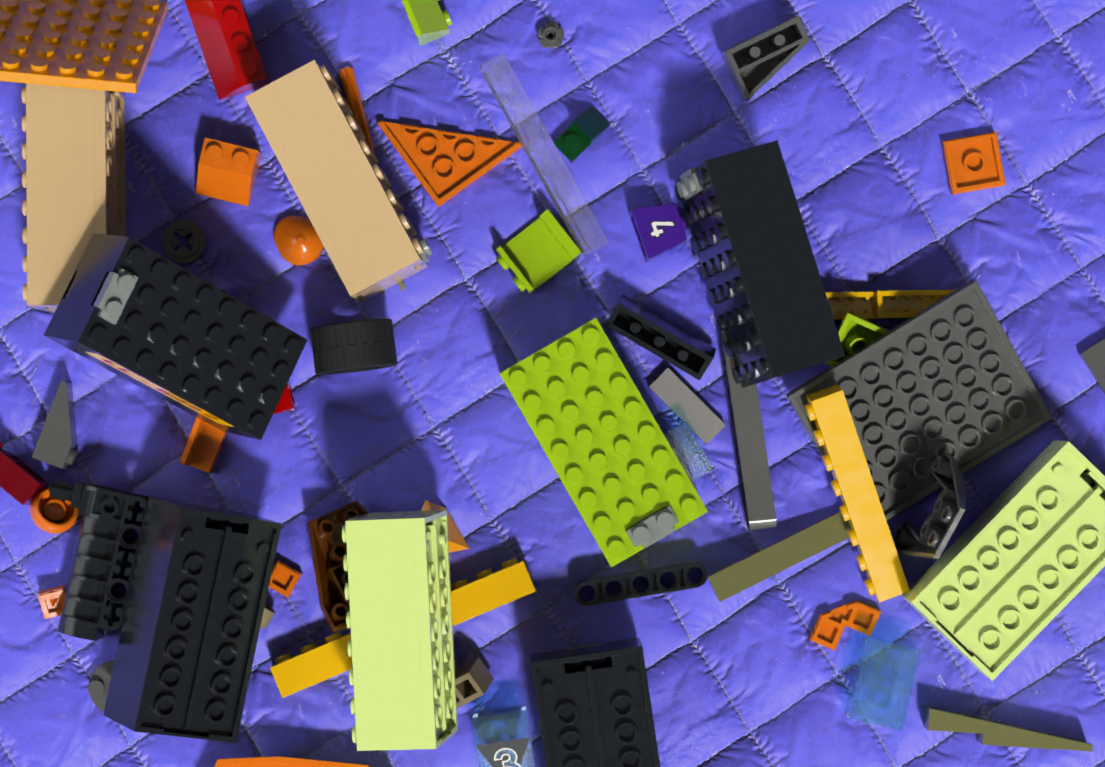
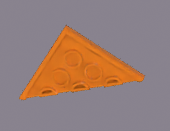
M382 120L377 122L438 208L523 147L520 142L397 124Z

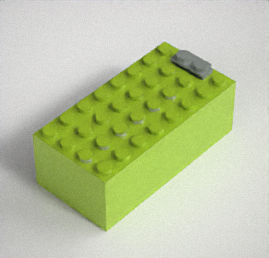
M597 318L499 373L611 567L708 512Z

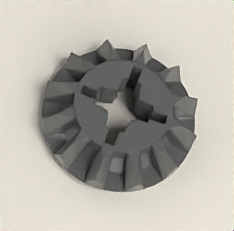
M178 220L171 223L165 229L162 236V247L165 254L171 260L178 263H190L199 258L205 249V235L196 223L189 220ZM177 233L183 237L193 234L188 241L192 250L184 246L175 250L180 243L176 235Z

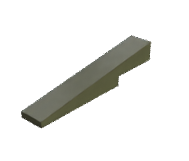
M839 511L708 575L707 578L718 601L721 602L848 539L847 531L851 530L849 521L844 522Z
M925 705L924 728L927 730L978 733V742L982 745L1093 751V745L1087 741Z

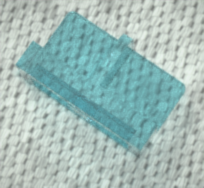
M683 422L664 434L691 482L714 469L687 422Z

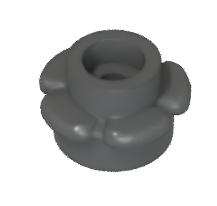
M546 23L545 26H541L538 30L539 43L545 48H558L562 44L561 40L564 39L563 29L558 27L557 23ZM549 33H552L554 36L552 38H549L548 35Z

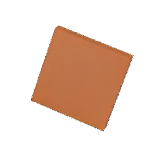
M997 132L942 142L951 195L1006 185Z

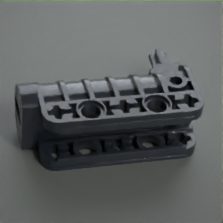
M52 481L49 497L70 501V507L79 508L78 514L83 515L57 631L69 636L96 641L104 637L105 629L116 630L122 627L149 496L82 482H76L74 486ZM138 504H140V507L144 508V513H142V511L138 509ZM136 517V518H137L136 521H142V522L134 523V518ZM133 529H136L139 534L137 542L131 537ZM126 558H128L129 562H132V567L126 562ZM121 583L127 588L126 595H123L119 590Z

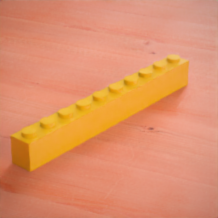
M513 558L501 563L503 569L493 572L489 568L477 573L478 579L468 583L466 579L451 584L453 589L451 590L453 626L536 592L524 560L518 562L517 558ZM337 632L326 637V643L316 647L314 642L300 648L301 654L294 657L287 653L274 659L276 664L272 665L270 670L282 698L353 669L352 657L348 655V641L351 640V633L341 636V633Z

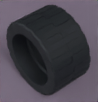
M379 318L317 326L310 330L314 367L317 375L368 371L392 367L398 364L391 319Z

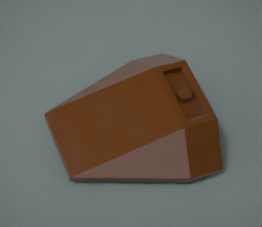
M357 501L307 523L319 604L332 632L348 629L346 615L350 611V603L345 598V584L348 583V571L345 572L343 566V558L347 554V543H344L342 540V527L349 518L369 514Z

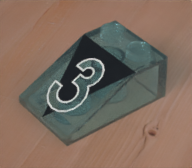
M527 707L472 715L479 767H535Z

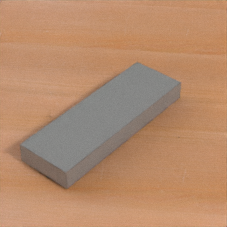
M669 368L649 386L705 444H708L726 426Z

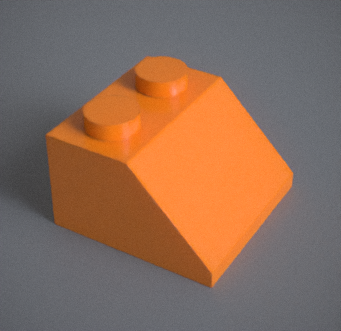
M205 137L198 163L196 194L249 207L262 154L258 150Z

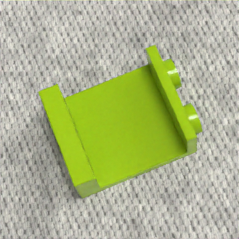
M548 209L504 246H499L496 249L499 254L496 260L505 271L508 268L511 269L516 276L512 279L521 292L527 290L529 294L581 255L579 248Z

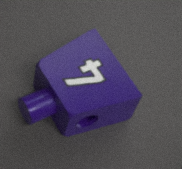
M675 203L637 208L629 213L645 262L664 254L687 240L685 230L690 227L686 226L683 213H678Z

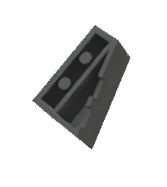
M794 16L721 51L720 53L742 100L749 101L810 39L800 17Z

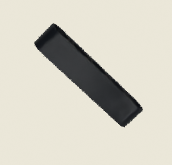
M688 562L586 579L576 585L574 594L580 604L590 606L698 588L706 582L707 571L703 565L697 562ZM698 567L701 570L702 577L699 581L691 582L688 580L687 572L690 568ZM664 572H672L675 576L674 584L669 587H665L660 583V577ZM643 576L647 578L648 586L645 590L637 591L634 589L633 581L636 577ZM610 581H618L621 584V591L618 595L611 596L606 592V586ZM589 585L593 587L595 593L591 599L584 600L579 596V590L582 586Z

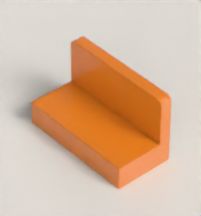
M196 417L180 463L212 473L227 432H223Z

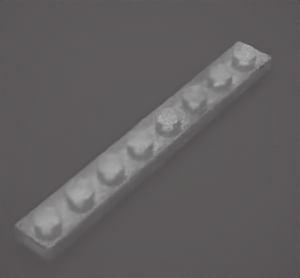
M503 53L481 64L478 67L583 257L606 246L609 241L505 54Z

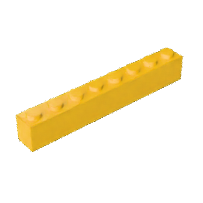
M836 384L806 395L809 404L805 405V410L809 420L815 421L817 430H814L813 433L818 446L823 445L826 454L822 456L824 466L827 472L832 471L834 480L830 481L835 496H840L843 505L839 506V510L844 522L849 521L851 530L847 531L852 546L857 545L859 555L856 556V560L860 570H865L868 579L864 580V584L869 596L874 595L878 602H882L909 592L910 589L843 390Z

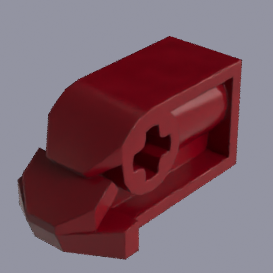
M0 440V487L22 505H30L34 495L41 489L46 488L49 483L8 450H2L5 443Z

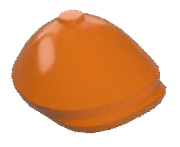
M296 215L287 216L278 222L274 229L273 238L279 253L286 261L293 265L310 264L316 261L323 252L324 246L308 218Z
M49 486L41 489L34 495L30 503V514L35 525L41 530L51 534H58L70 529L76 523L80 515L78 514L79 508L70 507V501L49 497Z

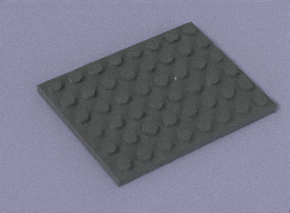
M974 279L786 394L820 455L824 456L826 454L823 445L818 446L813 433L814 430H817L815 421L809 420L805 410V405L809 404L806 395L836 384L843 390L886 521L942 487L931 473L935 459L941 456L944 450L948 451L956 459L960 474L962 475L1052 419L978 282Z

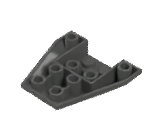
M946 450L935 459L932 466L933 471L931 474L944 488L934 504V512L928 515L922 528L905 521L902 528H898L894 535L895 548L902 555L939 559L966 510L967 494L956 459Z

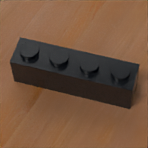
M623 294L605 326L698 380L702 378L716 352V348Z

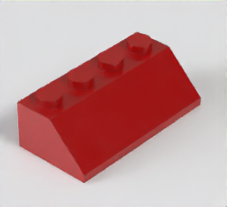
M185 0L219 100L271 83L242 0Z

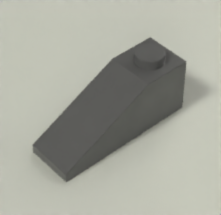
M61 380L32 458L61 469H68L69 465L72 466L78 456V450H76L78 443L72 383Z

